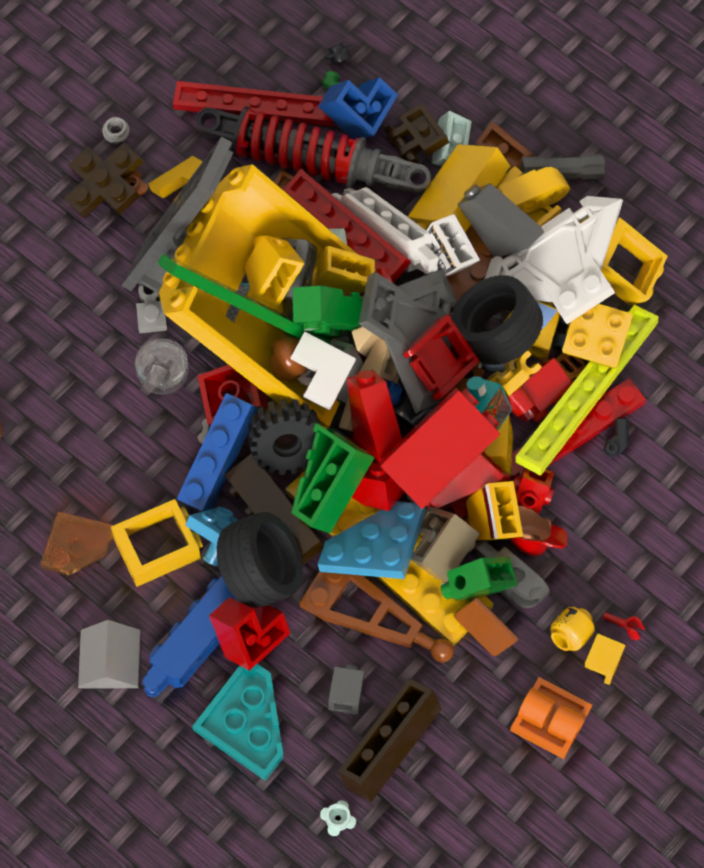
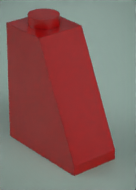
M373 369L364 370L357 373V375L347 378L354 439L380 463V460L402 440L386 381Z
M483 451L426 506L447 509L467 500L486 484L507 482L511 476Z

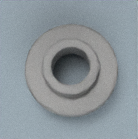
M113 117L106 121L102 132L105 140L113 144H119L129 137L130 129L127 122L123 119Z

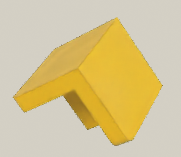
M597 634L586 659L585 667L605 675L604 683L610 685L623 655L625 645Z

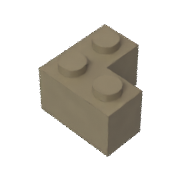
M428 507L419 532L422 540L414 550L411 561L433 578L447 583V572L459 567L465 555L473 550L476 544L475 540L480 533L456 514Z

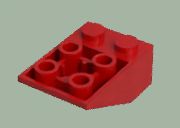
M344 436L345 438H347L348 440H350L351 442H353L354 444L368 452L355 439ZM374 458L351 498L363 506L390 511L404 495L405 491L385 472L380 463Z

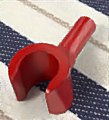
M607 612L603 615L604 620L625 628L632 640L640 639L635 629L645 630L637 616L624 619Z

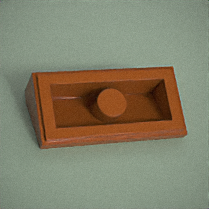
M494 122L489 124L476 141L478 146L498 147L510 165L508 170H511L514 166L520 170L522 157H536L533 152Z
M479 598L466 600L454 614V618L492 656L499 655L518 640V637Z

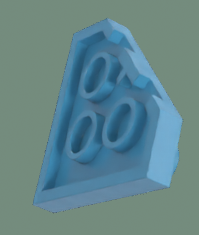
M397 501L390 511L380 510L327 540L318 562L320 572L405 579L426 508L421 509L416 503Z

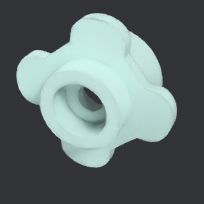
M338 801L337 804L321 810L320 817L326 821L328 833L331 836H337L340 831L346 828L352 829L356 825V819L350 815L349 805L345 801ZM340 816L341 820L337 821L335 817Z

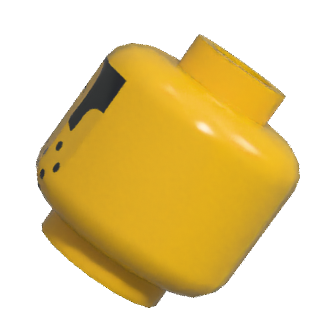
M568 607L564 609L550 627L551 638L554 644L564 651H577L581 649L595 632L591 614L583 608Z

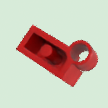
M555 358L543 361L540 364L542 368L539 371L530 374V378L510 396H507L512 412L522 422L528 421L531 418L534 422L540 420L548 413L546 408L552 403L556 405L573 384Z

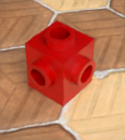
M525 468L521 477L516 475L513 482L518 506L532 509L539 514L543 504L549 505L554 493V489L550 488L554 472L545 469L540 476Z

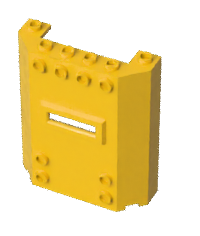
M251 164L234 168L218 184L213 195L187 227V235L174 256L175 260L238 291L246 274L245 263L254 250L253 240L258 236L267 235L279 239L308 240L318 248L316 260L326 246H332L354 254L357 253ZM168 272L165 273L163 284L159 290V296L164 314L278 404H280V399H286L287 404H291L292 399L298 400L299 406L306 403L309 405L310 410L314 409L321 425L330 426L340 402L335 399L330 410L303 397L308 387L299 382L298 379L300 377L292 382L284 381L274 373L269 364V359L274 353V349H271L270 346L280 336L290 333L241 309L235 320L232 321L226 316L231 304ZM249 288L246 296L253 299L251 289ZM283 300L279 306L260 302L280 313L283 311Z

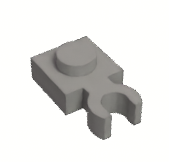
M139 286V297L143 302L136 304L139 333L167 331L166 315L164 314L161 301H158L160 299L159 293L154 291L153 294L147 295L144 293L143 286Z

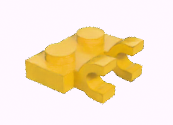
M526 351L515 360L506 362L504 364V372L500 373L497 371L486 380L500 384L506 396H510L530 378V374L536 373L542 367L539 363L533 364L530 368L527 367L526 359L530 357L531 353Z

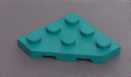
M256 664L250 671L239 666L192 728L193 731L266 781L284 758L271 673L259 664Z

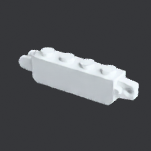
M367 187L358 191L353 190V188L344 189L343 196L339 195V193L331 194L411 262L405 269L407 272L419 269L426 274H431L438 270V256L431 250L432 239L429 232Z

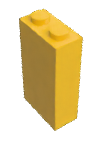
M458 144L408 215V218L427 231L432 222L455 214L463 231L466 232L471 224L457 205L465 198L464 192L476 184L480 187L491 183L494 187H497L510 168L509 163L498 147Z

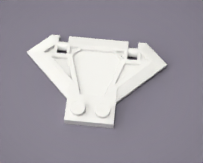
M586 196L579 201L583 206L574 213L568 208L541 226L544 233L528 249L514 252L505 259H502L501 256L491 259L485 279L499 275H509L510 277L517 278L528 288L535 300L553 302L566 324L570 323L615 293L601 272L623 203L622 199Z

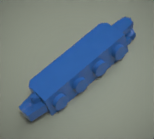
M222 576L220 578L216 577L210 582L206 589V595L201 600L197 599L192 603L187 612L188 616L183 622L178 621L169 632L170 637L163 645L158 644L149 656L151 669L147 672V676H144V679H142L147 697H157L169 684L174 688L183 687L219 645V640L209 615L229 597L237 600L231 594Z

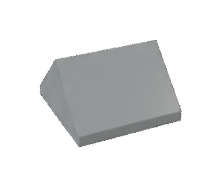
M110 620L82 629L78 688H139L141 631Z

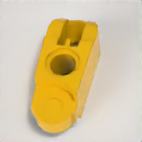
M545 167L538 171L534 169L499 185L502 194L526 214L560 201L570 190L564 176L553 167Z

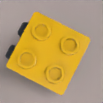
M597 304L568 324L561 318L562 324L568 327L566 333L556 334L553 345L555 348L561 349L565 354L611 368H617L633 315Z

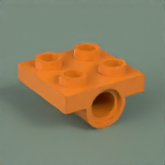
M538 677L535 685L525 697L510 731L565 759L592 709V704Z

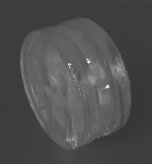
M169 339L152 340L143 345L136 355L135 367L137 378L142 387L153 394L166 395L179 390L185 384L189 374L188 359L184 349L175 341Z

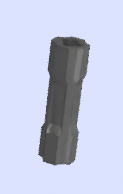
M602 154L557 158L522 157L520 161V171L523 174L534 169L538 171L545 167H553L565 179H604L605 159Z

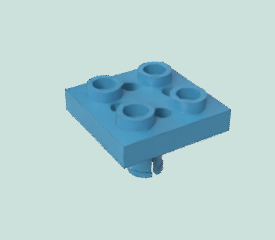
M223 507L189 515L185 525L211 541L203 559L214 566H219L216 554L219 534L225 527L238 521V519L233 517V513Z

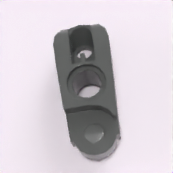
M482 540L476 542L471 551L476 560L491 557H510L518 586L499 592L508 601L511 599L522 608H532L550 593L544 580L506 547L497 552L487 542Z

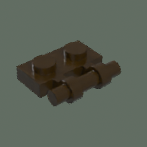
M422 103L399 117L402 123L401 126L395 128L394 125H388L385 128V132L388 135L387 139L393 147H397L399 156L406 161L416 164L419 163V159L416 156L419 151L422 150L427 157L450 143L447 135ZM411 135L414 140L406 143L405 138Z

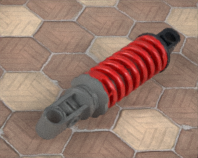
M248 106L243 108L240 116L213 108H204L196 117V123L201 133L209 139L219 141L223 137L231 141L232 156L237 158L252 156L253 160L258 162L265 158L269 165L273 166L279 162L283 169H289L292 165L296 172L300 169L303 171L307 169L308 174L313 177L321 172L323 179L331 180L335 176L339 184L346 185L348 188L354 187L357 181H361L370 187L377 183L386 188L422 195L432 182L430 172L424 165L409 162L396 156L383 155L382 150L378 148L375 150L366 148V139L363 137L353 140L349 139L347 134H342L340 140L337 141L334 140L335 133L332 130H329L326 136L322 137L320 136L321 129L317 126L313 128L311 133L307 132V125L305 123H300L297 130L293 129V121L291 119H287L284 122L283 129L281 130L278 129L280 119L276 115L271 117L269 125L266 126L264 125L265 113H257ZM210 118L217 120L214 127H204L206 120ZM417 174L426 177L425 182L421 185H415L411 182L412 178Z

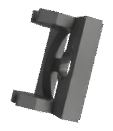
M281 238L290 243L305 263L283 298L293 300L292 288L312 285L318 248L308 240Z

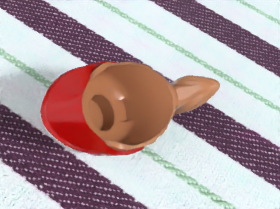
M518 506L523 537L510 538L515 548L535 557L542 555L548 547L562 549L567 546L568 535L563 528L552 525L549 519L540 517L532 509Z

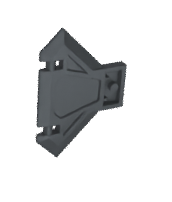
M443 269L400 286L394 285L377 272L367 277L359 324L385 341L415 413L442 401V398L437 401L433 399L432 395L436 392L435 389L428 391L409 364L413 357L405 358L402 353L438 318L447 314L450 316V311L453 312L457 300ZM446 336L441 337L450 350L451 343Z

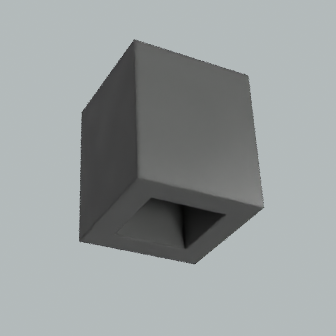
M353 665L334 666L328 700L329 710L358 715L364 684V671H360L358 667Z

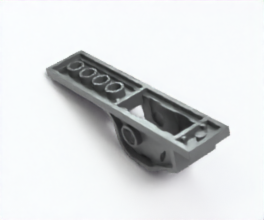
M223 137L219 139L144 239L122 283V287L132 291L138 283L159 293L163 284V277L167 271L159 266L158 261L162 254L175 259V252L182 245L187 235V227L215 192L233 155V152L229 150L232 144L231 141Z

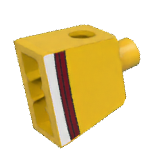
M513 481L488 483L467 499L468 516L465 522L480 533L476 540L523 537Z

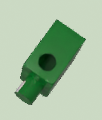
M510 557L480 558L447 572L448 582L441 583V592L446 599L470 600L516 587L518 584Z

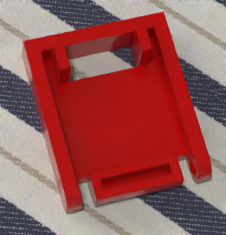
M448 314L438 318L402 353L405 358L413 357L409 364L428 391L435 389L436 392L432 395L435 401L443 398L479 362V359ZM446 336L459 354L457 359H455L441 337Z

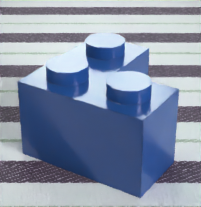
M380 77L361 83L359 88L351 81L346 80L330 86L318 107L353 140L361 137L368 138L375 135L398 94Z

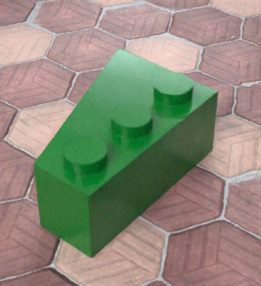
M321 285L292 288L293 323L303 326L305 331H313V334L323 335L324 338H338L340 333L351 332L362 327L359 324L364 296H360L359 292H350L351 297L343 295L342 289Z

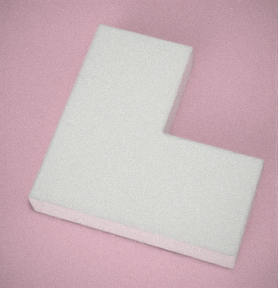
M304 332L290 358L316 372L303 397L328 410L333 405L356 361V358L307 332Z

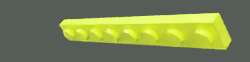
M636 305L630 309L628 313H631L633 317L617 368H611L590 361L516 455V463L541 476L656 327L659 316Z

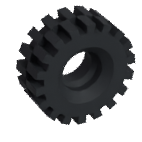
M280 399V404L275 405L274 401L268 403V409L259 408L257 410L258 416L253 414L250 419L251 424H248V438L254 461H257L258 466L262 469L266 466L267 472L274 473L275 469H277L279 475H285L286 470H291V474L298 473L297 468L299 467L305 470L309 461L306 459L308 450L312 449L316 432H313L315 422L320 424L314 409L310 410L309 405L306 403L299 406V401L292 399L291 404H287L286 399ZM285 434L297 436L289 443L275 442L278 437Z

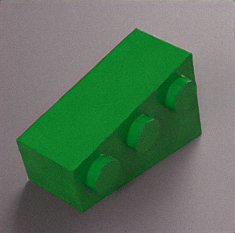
M315 422L313 432H316L313 446L306 455V459L309 460L305 476L300 478L291 513L310 527L331 533L375 457L335 430Z

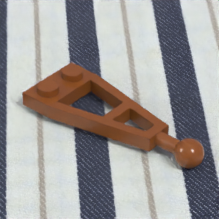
M319 571L299 602L302 609L324 621L411 648L415 642L428 649L433 659L437 662H448L454 655V646L450 641L446 639L434 640L421 633L423 626L420 622L362 575ZM350 581L380 604L370 622L332 611ZM388 612L409 628L407 634L380 626Z

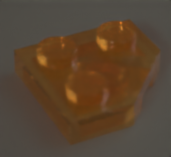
M58 512L40 563L41 568L71 575L105 557L113 537L111 527L114 525Z

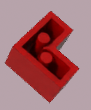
M229 597L209 615L225 658L249 671L290 634L283 612L270 605L251 608Z

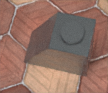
M491 183L480 187L478 184L473 185L464 192L465 198L457 204L493 257L528 249L544 233L541 226Z

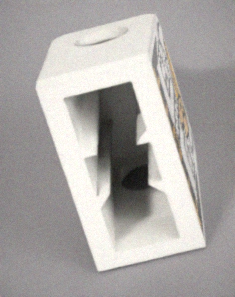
M455 214L430 224L427 232H429L432 239L431 250L438 256V270L443 269L446 277L480 260Z

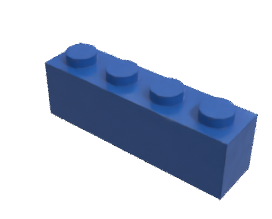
M225 394L177 497L178 500L202 512L213 509L226 482L225 474L232 469L248 435V424H251L250 419L253 414L257 415L259 407L234 395Z

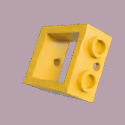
M619 217L616 221L601 272L614 290V294L629 306L650 299L654 291V284L663 273V265L668 256ZM618 243L643 262L633 285L608 266Z
M175 499L111 527L113 539L136 587L201 559L199 548L203 547L198 533L195 531L191 533L190 528L185 526L189 518L188 512L184 506L179 508ZM173 516L187 546L141 565L128 536Z

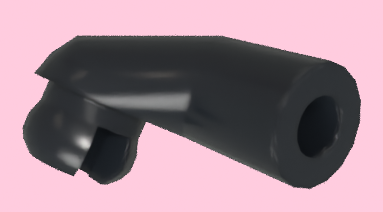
M614 419V434L603 446L605 455L611 458L619 456L629 446V419Z

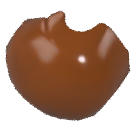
M290 334L280 336L270 346L271 349H274V353L269 359V364L278 377L284 381L292 382L307 371L308 368L290 359L300 341V338Z

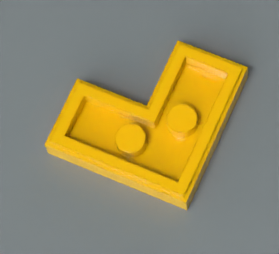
M191 156L148 183L151 191L162 198L167 197L186 185L203 161Z

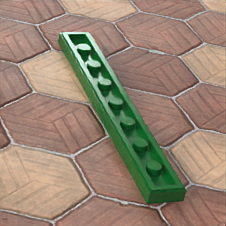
M162 254L158 261L159 266L171 275L300 339L304 332H307L327 344L333 340L331 338H324L323 335L313 334V331H305L303 326L293 323L292 318L165 254Z

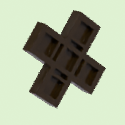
M122 143L104 161L87 147L68 164L72 171L83 181L64 199L84 219L104 200L121 215L140 197L138 192L125 180L144 162L125 143Z

